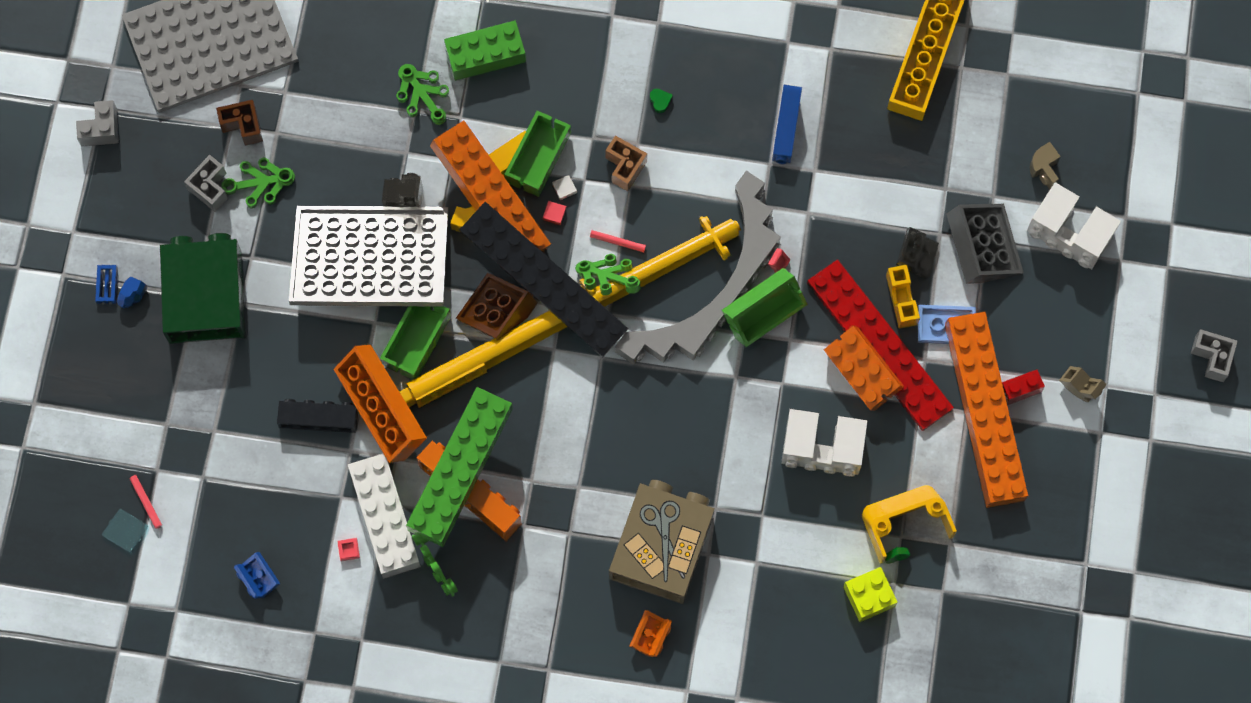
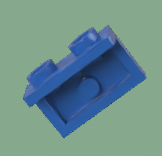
M255 552L244 563L234 566L237 577L244 582L247 592L254 599L264 598L280 585V582L260 552Z

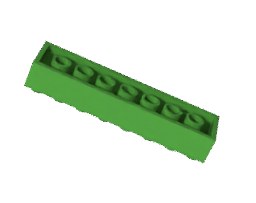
M476 387L406 524L409 532L444 547L513 410L511 402Z

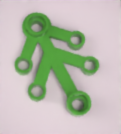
M411 64L401 66L398 75L402 83L400 91L396 94L397 100L400 103L408 100L407 90L409 83L414 88L411 103L407 107V114L410 117L417 116L419 98H421L431 112L432 122L436 125L443 124L446 121L445 111L437 108L427 93L447 97L449 95L448 86L440 85L436 87L420 84L417 80L423 79L436 83L439 80L438 72L434 70L429 73L417 71ZM407 70L411 71L408 75L404 73ZM431 75L437 76L435 79L430 78ZM442 89H446V90H447L446 93H441L440 91H441ZM404 94L405 98L401 99L399 96ZM413 108L416 111L414 113H410L409 110ZM436 113L442 114L440 117L435 116Z
M263 157L258 161L260 169H268L275 174L267 176L251 166L250 162L243 161L240 164L241 172L244 174L249 173L255 179L236 182L232 178H227L222 182L221 186L227 195H232L240 189L257 186L251 196L246 198L247 206L255 208L258 204V198L267 186L276 183L272 190L264 196L265 202L272 205L276 202V196L283 186H289L294 182L295 174L290 168L280 169ZM267 162V165L262 166L261 163ZM248 165L249 168L244 170L243 166ZM288 175L289 178L287 180H283V176ZM233 186V189L227 190V187ZM269 196L274 197L271 201H268L267 198ZM252 199L255 200L253 204L248 203Z
M608 254L604 260L596 262L583 260L575 267L577 274L585 279L584 285L587 290H592L596 287V281L591 277L592 274L598 276L602 295L612 293L611 284L607 282V279L625 285L628 293H637L641 289L640 280L636 276L626 278L614 274L630 271L633 268L630 259H624L621 261V265L614 266L617 263L616 256ZM604 266H613L605 269H599Z
M413 534L411 537L416 546H422L420 547L424 555L422 557L426 565L432 568V574L437 583L442 581L441 587L445 594H450L452 597L455 596L454 594L458 590L451 578L446 580L439 565L425 544L428 540Z

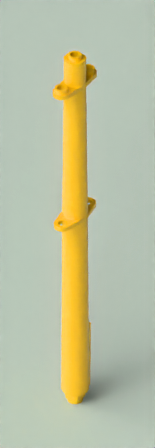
M702 216L699 218V222L705 231L704 233L632 268L630 271L620 274V276L626 278L636 276L640 280L641 287L713 248L717 250L725 261L730 256V252L722 244L739 236L740 226L737 221L733 222L732 219H729L711 229L712 225L709 218ZM584 279L579 280L582 288L604 307L630 294L626 291L625 285L611 280L607 281L612 287V293L609 295L601 294L600 285L592 290H587L584 285ZM547 311L512 329L500 339L494 338L407 382V388L399 392L408 407L417 404L420 408L487 373V369L567 326L552 312Z

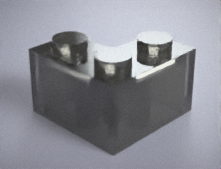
M407 173V175L402 174L401 180L398 178L384 179L383 207H421L423 196L421 176L415 173Z

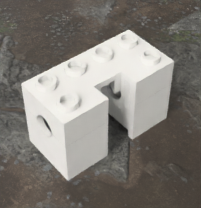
M1055 182L1031 219L1027 232L1033 238L1046 242L1048 247L1058 249L1065 257L1075 259L1082 267L1092 270L1121 221L1096 206L1079 234L1073 232L1063 225L1074 210L1079 196Z
M790 409L781 464H785L789 468L801 466L809 471L821 469L829 474L841 472L849 477L859 474L862 465L867 420L838 416L832 447L815 444L819 413Z

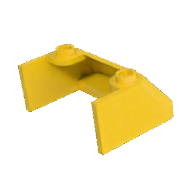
M928 485L921 486L870 504L864 508L862 519L880 564L884 563L887 557L880 538L890 533V519L926 507L930 516L935 518L941 517L949 539L954 537L957 530L946 503L933 487Z

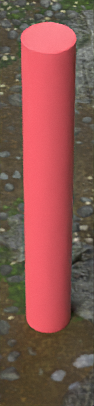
M591 230L590 237L643 253L646 249V245L594 230Z
M137 475L130 477L129 479L155 529L160 528L162 523Z

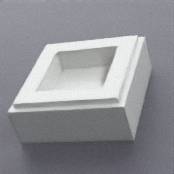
M569 175L552 182L560 200L577 193Z

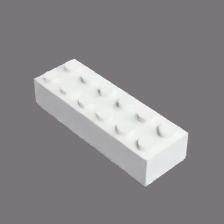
M384 453L348 464L383 579L421 567L411 534L406 527L407 521L388 460Z

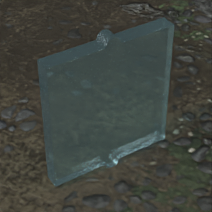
M120 508L113 519L109 520V525L102 536L131 553L138 541L142 540L141 537L149 526Z

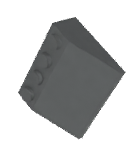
M1004 203L958 205L947 213L966 284L984 283L1024 273Z

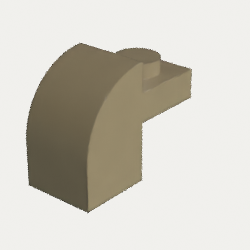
M1050 142L1035 152L1030 163L1031 176L1034 178L1040 175L1041 182L1047 185L1049 189L1052 188L1055 182L1058 183L1059 178L1051 167L1056 165L1061 157Z
M1070 366L1059 380L1068 391L1085 402L1099 397L1107 385L1101 379L1090 378L1082 368Z

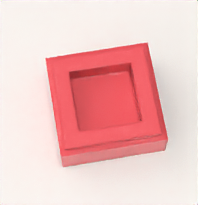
M548 201L543 220L561 225L566 206Z
M777 248L768 265L776 273L780 269L787 267L790 258L782 249Z
M357 538L337 541L340 561L360 558Z

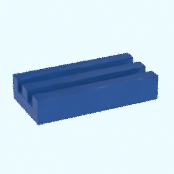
M97 265L96 303H116L117 265ZM102 270H105L104 297H101ZM110 270H112L111 297H109Z

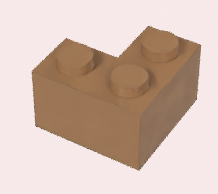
M615 135L605 150L606 159L618 165L612 174V183L629 191L647 163V153Z

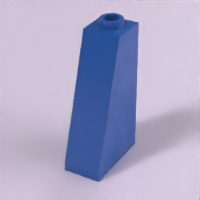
M785 84L783 86L772 161H776L779 164L791 163L802 87Z

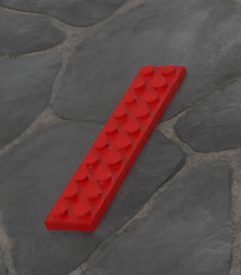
M838 259L807 280V284L843 330L846 332L852 326L858 327L900 380L904 388L895 394V397L922 431L954 409Z

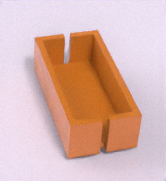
M852 326L840 336L842 340L836 339L823 350L870 410L875 411L888 401L886 397L892 398L904 386L861 330L856 326Z

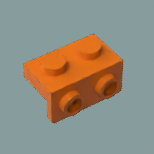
M645 610L629 647L648 657H657L663 649L665 637L671 631L670 625L672 621L663 619Z

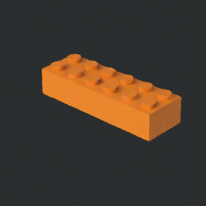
M371 345L355 346L333 370L388 462L405 461L427 437Z
M433 440L416 457L419 467L430 477L445 450V446L440 442L436 444ZM483 479L481 481L477 480L464 506L507 541L522 525L521 516L519 515L520 511L514 505L509 506L504 502L506 499L500 493L492 492L490 490L491 486Z

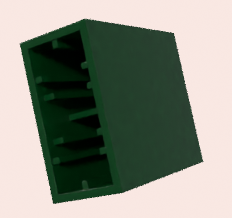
M226 233L211 234L208 236V241L193 242V238L188 236H176L170 239V244L160 245L163 334L168 343L246 338L242 251L237 239H231V235Z

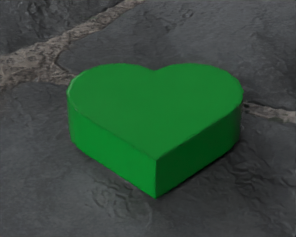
M653 89L650 92V101L653 103V109L657 113L665 112L673 95L661 89Z
M896 547L887 552L885 562L890 564L910 557L908 548Z

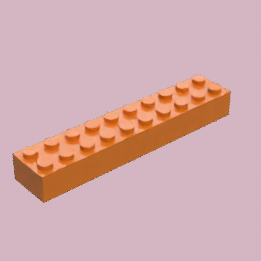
M986 312L950 317L945 323V329L949 339V347L986 508L1025 501L1028 497V492Z

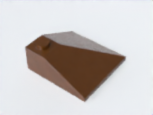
M487 273L456 319L498 340L526 320L538 302L528 291Z

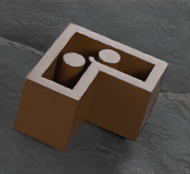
M253 100L216 108L223 133L240 129L245 146L263 142Z

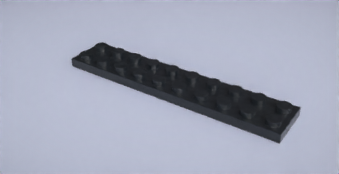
M484 202L459 229L461 233L602 358L629 329L487 202Z

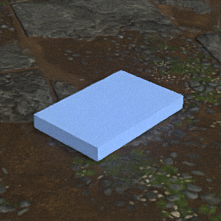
M918 305L920 316L918 322V343L949 344L945 329L947 319L976 313V307Z

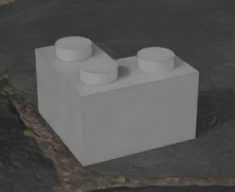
M113 100L94 102L95 119L76 121L77 140L81 147L119 143L117 107Z
M209 155L184 181L187 190L214 212L228 199L226 192L217 185L227 174L225 168Z
M1199 330L1195 336L1191 354L1209 359L1204 377L1220 382L1225 381L1230 371L1237 340Z

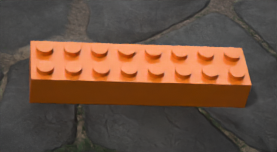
M464 120L432 141L430 147L475 211L484 202H487L542 252L548 249L551 245L550 241Z

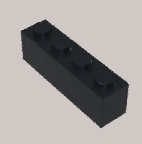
M285 399L284 401H279L277 425L283 429L356 433L358 410L353 403L349 402L339 405L331 401L315 403L313 400L296 402L294 399Z

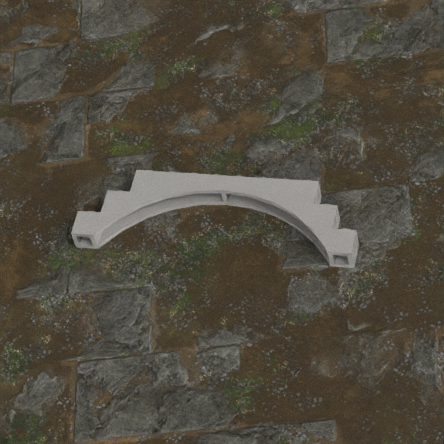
M746 170L735 185V193L743 217L744 240L737 267L725 288L710 304L694 316L675 325L650 331L625 332L615 346V353L633 365L637 360L639 362L642 360L646 353L645 351L663 363L667 358L670 359L676 351L675 349L692 360L696 356L700 357L705 350L704 345L707 341L711 342L716 335L715 330L718 326L722 327L726 322L722 309L748 292V285L758 279L760 275L758 273L762 267L766 268L771 254L781 247V236L767 228L773 220V209L759 201L765 193V182Z

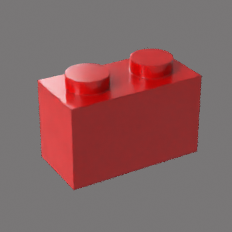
M1038 369L1002 382L1007 405L1040 394L1045 387Z

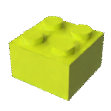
M881 567L844 583L843 588L859 622L892 609L898 603Z

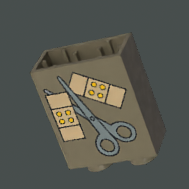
M651 480L649 486L640 483L609 569V579L684 604L713 520L715 508L709 507L710 499L701 494L688 492L685 499L671 494L673 487L665 482Z

